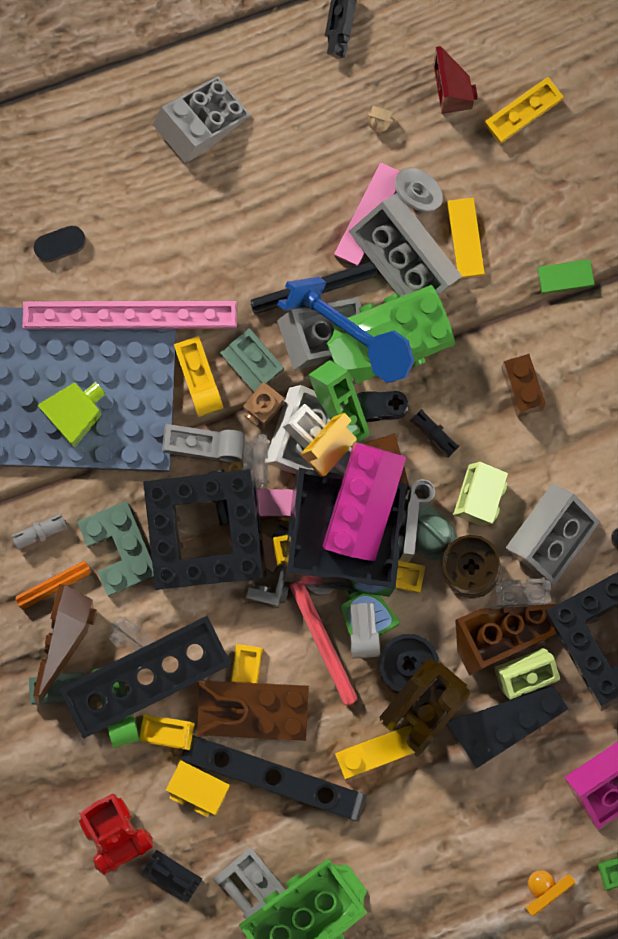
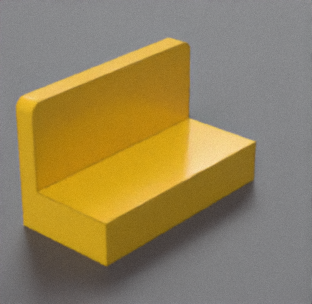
M345 413L334 416L300 454L321 477L328 474L353 445L354 441L357 440L346 428L352 420Z

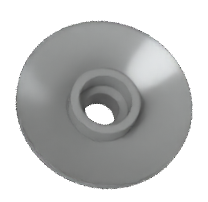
M407 168L400 171L396 176V191L400 198L410 207L422 212H432L437 210L442 204V190L429 174L418 169Z

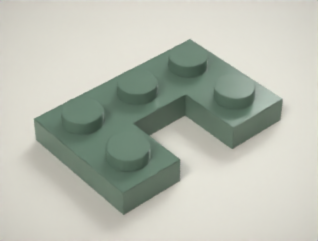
M127 501L77 521L87 547L113 537L122 561L97 571L108 597L154 578L151 557Z

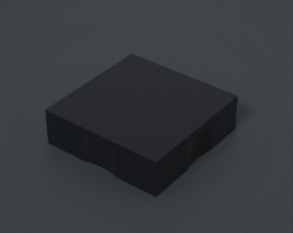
M299 468L294 478L282 581L390 597L396 588L399 559L398 534L403 521L406 484H398L376 560L370 561L332 552L323 547L343 476L328 472L326 476L321 477L315 470Z

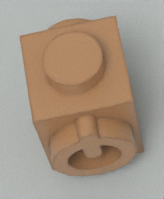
M263 382L244 404L243 409L246 412L244 417L253 425L261 424L265 428L284 405V397Z

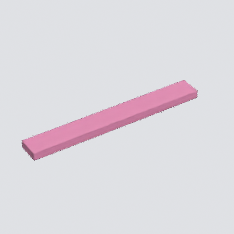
M237 301L23 302V329H237Z

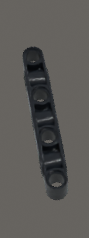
M195 735L192 736L190 750L183 749L180 758L181 761L358 822L368 796L233 748L196 737ZM220 752H225L229 755L228 765L222 768L217 767L214 763V757ZM270 770H277L282 776L280 783L275 786L269 785L266 782V775ZM329 788L332 790L334 797L330 803L324 804L318 800L317 795L320 789Z

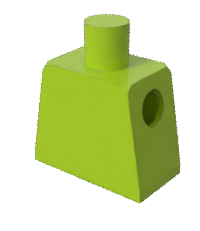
M96 382L84 392L76 383H72L41 402L38 407L66 440L75 447L101 417L102 414L95 403L106 393Z

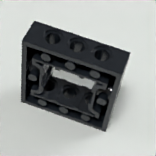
M255 469L143 481L155 590L267 577ZM227 499L233 554L182 559L180 548H183V544L179 541L177 521H180V517L176 515L175 505Z
M618 572L546 610L547 619L601 712L618 703V665L611 668L586 624L595 623L599 620L600 616L615 608L618 610Z

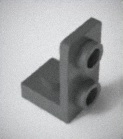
M284 565L281 568L275 594L271 593V588L256 585L255 589L248 588L247 601L279 608L280 602L285 603L289 587H285V581H282Z

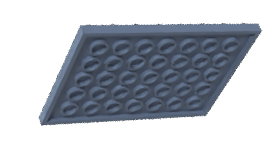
M0 307V466L170 472L171 454L162 452L164 426L166 424L172 425L176 356L174 344H176L177 329L24 330L23 308ZM96 382L106 393L95 403L102 415L78 445L73 447L43 414L38 405L72 383H76L84 392Z

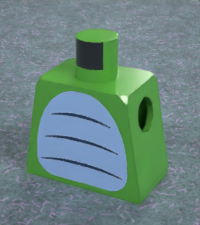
M344 590L349 601L340 605V609L349 637L352 634L350 605L374 603L376 632H378L379 636L400 625L399 619L380 595Z

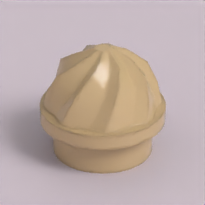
M373 106L371 113L368 112L367 114L368 125L375 132L387 130L393 122V119H391L393 112Z

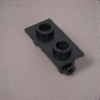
M157 849L146 863V867L142 874L187 902L190 901L203 878Z

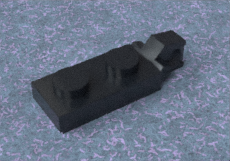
M331 0L325 37L328 38L327 54L336 59L345 58L357 0Z

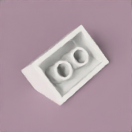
M302 385L289 388L264 463L297 474L299 468L314 470L300 455L305 448L283 428V425L304 404L326 424L330 421L314 390Z

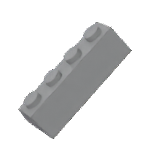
M398 193L382 201L349 230L352 237L395 292L399 293L400 297L430 285L434 287L439 296L462 277Z

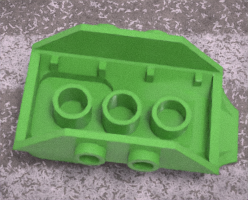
M432 285L400 297L399 293L384 298L385 303L375 307L374 302L359 308L361 313L348 318L373 337L390 331H396L409 340L414 358L412 368L425 363L424 357L455 345L451 325L442 302ZM333 323L334 332L327 345L334 363L348 370L355 384L377 376L372 371L368 348Z
M326 859L305 876L301 877L298 873L287 881L286 885L288 888L281 894L275 890L264 898L263 901L266 905L241 922L239 927L247 939H344L345 937L342 933L367 914L364 908V898L367 890L348 864L336 865L332 864L329 859Z

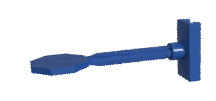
M320 277L286 283L285 287L291 291L288 299L279 300L277 304L285 311L302 307L316 310L368 348L372 371L375 375L386 383L407 378L414 363L409 340L396 331H390L373 337L321 300V294L326 281Z

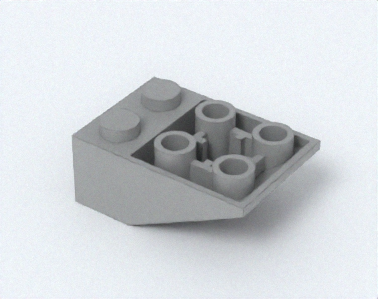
M217 76L161 107L152 125L186 164L210 149L248 119L251 114Z

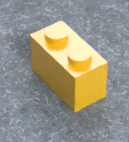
M180 760L166 791L171 793L170 799L182 805L188 801L196 805L194 811L209 817L210 813L217 815L231 785Z

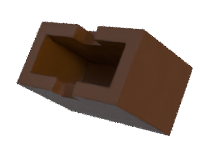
M530 354L504 361L501 368L511 394L517 418L543 410L546 404Z

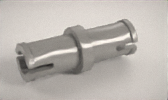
M60 513L41 523L36 521L33 523L34 526L11 534L17 550H20L39 540L42 543L46 541V537L68 528Z

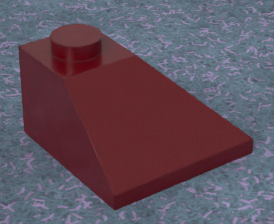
M441 46L436 47L433 66L441 114L473 109L474 100H478L476 84L471 85L470 76Z

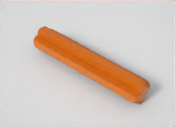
M82 561L17 595L16 601L21 609H26L56 593L59 584L68 587L90 575L91 569L86 561Z

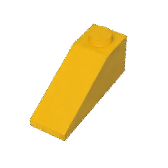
M406 726L335 753L344 780L415 753L406 743V736L413 729L412 726Z

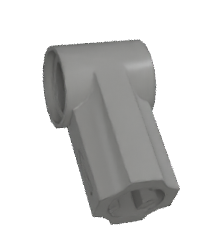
M374 603L350 605L352 659L380 657Z

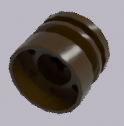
M470 534L458 537L445 550L442 562L446 584L452 592L462 598L476 599L484 597L494 589L499 580L500 559L498 551L490 541L482 536ZM469 564H474L475 569H479L475 570L474 575H469V571L464 570L469 568Z

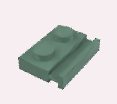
M250 328L233 341L229 347L220 352L224 360L253 393L263 382L268 384L284 370L280 362Z

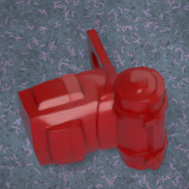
M115 794L100 799L79 812L81 817L79 823L84 835L89 841L93 840L98 852L93 856L94 866L103 875L116 871L120 866L140 855L146 854V851L153 848L151 834L143 828L136 830L130 822L132 815L126 803Z

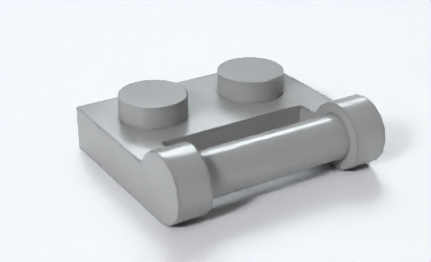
M251 847L213 878L217 885L221 884L242 910L245 920L266 905L263 899L275 890L279 894L286 890ZM236 872L259 901L254 907L229 878L232 873Z

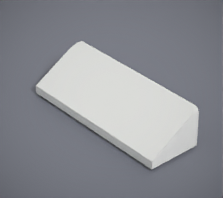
M304 404L283 425V428L299 444L306 448L326 426V423ZM351 447L329 471L330 473L344 476Z

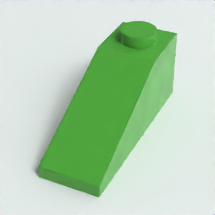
M329 360L308 374L315 394L330 420L334 416L345 413L352 420L346 428L356 437L357 440L355 442H360L370 435L348 370Z

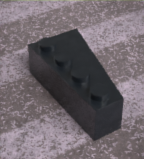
M554 686L451 720L445 726L475 770L567 711L568 707Z

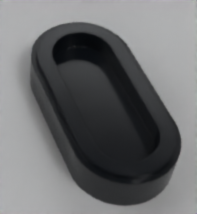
M67 226L37 238L34 243V252L39 260L53 262L80 252L86 244V237L79 227Z

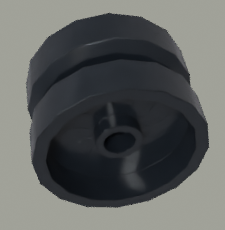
M402 634L392 638L384 646L378 661L379 675L383 684L391 692L398 694L428 659H432L439 664V657L434 646L426 638L416 634ZM405 661L413 663L412 670H405L403 668Z

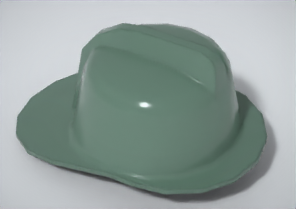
M428 505L426 509L418 512L415 549L428 559H443L444 552L449 544L457 539L456 533L452 525L436 509Z

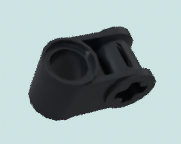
M367 391L357 393L366 422L401 419L408 412L407 397L400 391ZM394 400L399 401V410H394L393 406H390L393 405Z

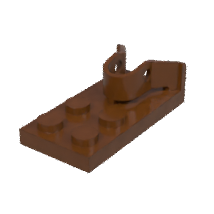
M200 680L196 737L222 736L306 741L309 685Z

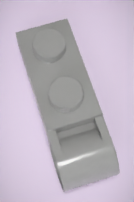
M166 424L164 426L162 452L223 462H241L244 433L236 430L215 432Z
M417 480L407 493L403 521L401 523V536L398 535V561L410 562L414 556L418 512L426 509L435 496V488L428 480ZM415 491L423 492L426 495V499H419Z

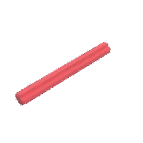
M291 583L290 589L344 705L348 706L357 701L355 691L305 584Z

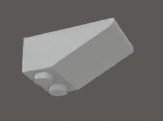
M358 297L327 303L346 318L361 313L359 310L361 304ZM308 307L292 309L277 320L293 370L320 365L322 362L333 359L327 345L334 332L333 323L316 310H311Z

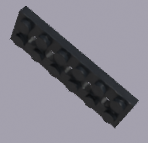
M206 615L60 688L59 691L84 739L232 664ZM192 644H198L203 649V654L198 660H192L187 656V649ZM172 656L177 659L178 668L174 672H167L163 669L162 662L166 657ZM149 669L152 671L154 678L150 684L144 685L138 681L137 675L140 670ZM118 681H124L129 686V692L123 697H118L113 692V685ZM100 694L104 698V705L99 709L91 708L88 704L90 695Z

